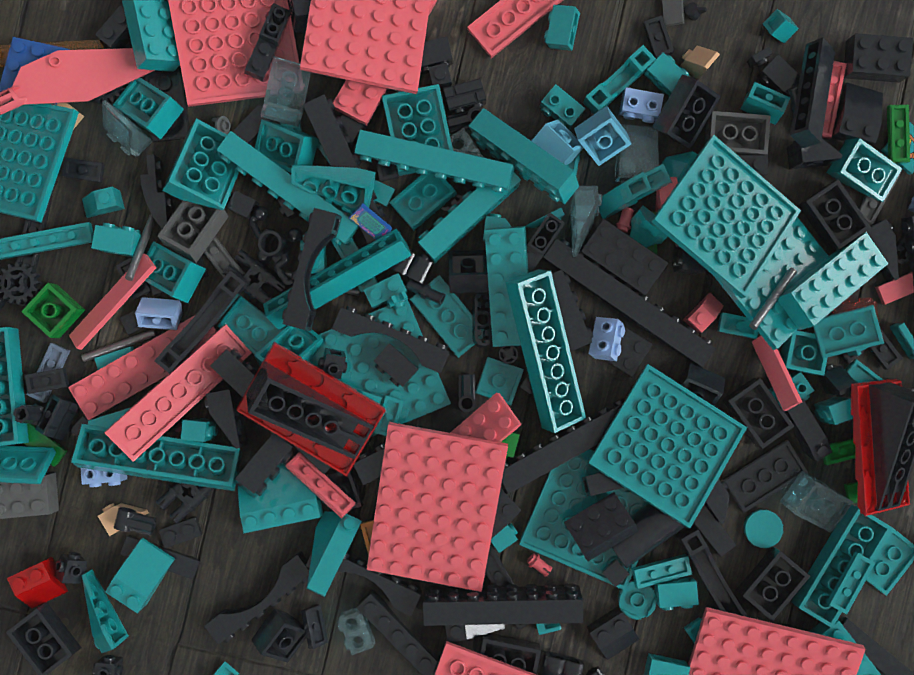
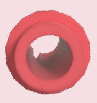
M628 207L623 209L619 223H616L617 228L624 233L631 229L630 223L634 213L633 209Z
M533 553L527 560L529 567L535 568L544 577L548 576L549 573L543 568L549 572L552 570V566L544 562L539 554L535 555Z

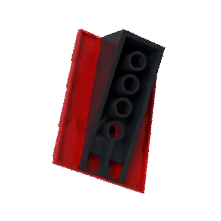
M273 342L236 408L239 413L345 476L350 472L386 411L379 403L359 393L356 389L327 374L322 369L276 342Z
M897 379L851 384V415H853V443L856 445L855 479L858 480L857 506L860 509V513L868 516L910 505L908 479L914 464V391L902 387V381Z

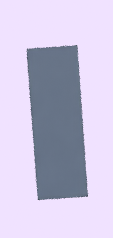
M50 343L37 373L63 368L70 350L55 343ZM52 390L28 394L27 392L26 395L45 403Z

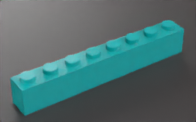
M364 130L359 132L355 154L360 156V160L371 162L373 159L379 161L378 164L389 167L390 164L397 165L398 169L408 171L409 168L416 169V173L427 175L428 172L435 174L434 177L446 180V177L454 178V182L465 184L468 181L473 183L472 186L478 188L489 186L492 187V191L503 193L504 190L509 191L515 169L513 164Z
M232 131L228 133L217 148V151L221 153V159L228 164L231 161L237 165L236 170L243 175L250 174L253 177L252 181L260 187L265 185L269 188L267 192L276 199L279 196L285 200L283 204L291 210L294 208L298 209L301 212L299 216L306 221L309 220V216L314 208L337 213L342 216L338 234L332 239L339 245L342 242L347 245L360 227L318 194H311L291 184V175Z
M395 229L313 275L310 278V294L314 308L321 307L412 256L406 241L399 231ZM290 289L263 304L266 317L278 330L287 326L283 324L282 314L289 302L287 297Z

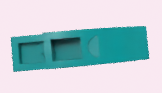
M661 164L646 173L642 172L602 196L595 203L602 218L606 219L637 203L639 199L672 183V180L665 165Z

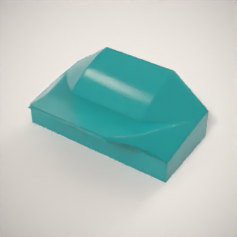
M642 206L631 219L630 237L646 248L654 244H661L668 236L651 222L655 214Z

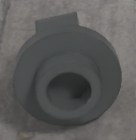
M219 116L212 118V121L215 122V129L225 134L229 133L231 125L227 117Z

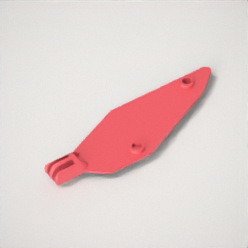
M133 48L58 50L20 68L13 86L0 92V115L22 105L88 102L155 70L137 69Z

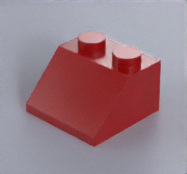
M53 557L7 578L14 595L30 608L39 606L68 592L65 583H61L54 576L56 564Z

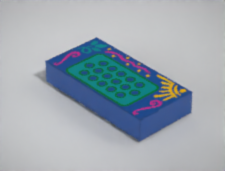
M363 203L349 216L353 222L375 240L392 230L389 224Z

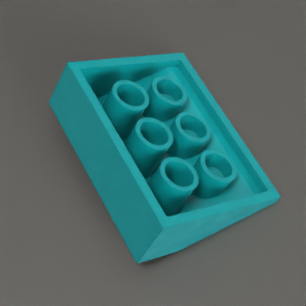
M439 84L418 88L417 94L398 92L382 96L391 137L453 151ZM409 168L408 171L398 169L399 176L416 173V169Z
M196 119L189 129L162 191L180 200L224 210L239 174V171L235 169L237 165L232 161L230 164L220 158L221 153L217 151V148L226 138L227 134Z
M282 464L279 467L280 473L273 481L270 479L266 483L267 489L261 496L256 495L253 498L238 486L239 510L243 532L248 533L320 518L323 515L321 499L285 467L286 465Z

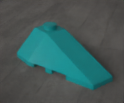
M293 165L291 184L311 194H318L326 198V202L330 204L333 202L341 206V210L352 213L362 203L369 208L376 172L350 167Z
M324 511L315 529L307 589L325 597L359 529L361 520L348 514L341 519L335 512Z
M92 569L82 575L94 644L100 649L101 653L116 648L129 635Z

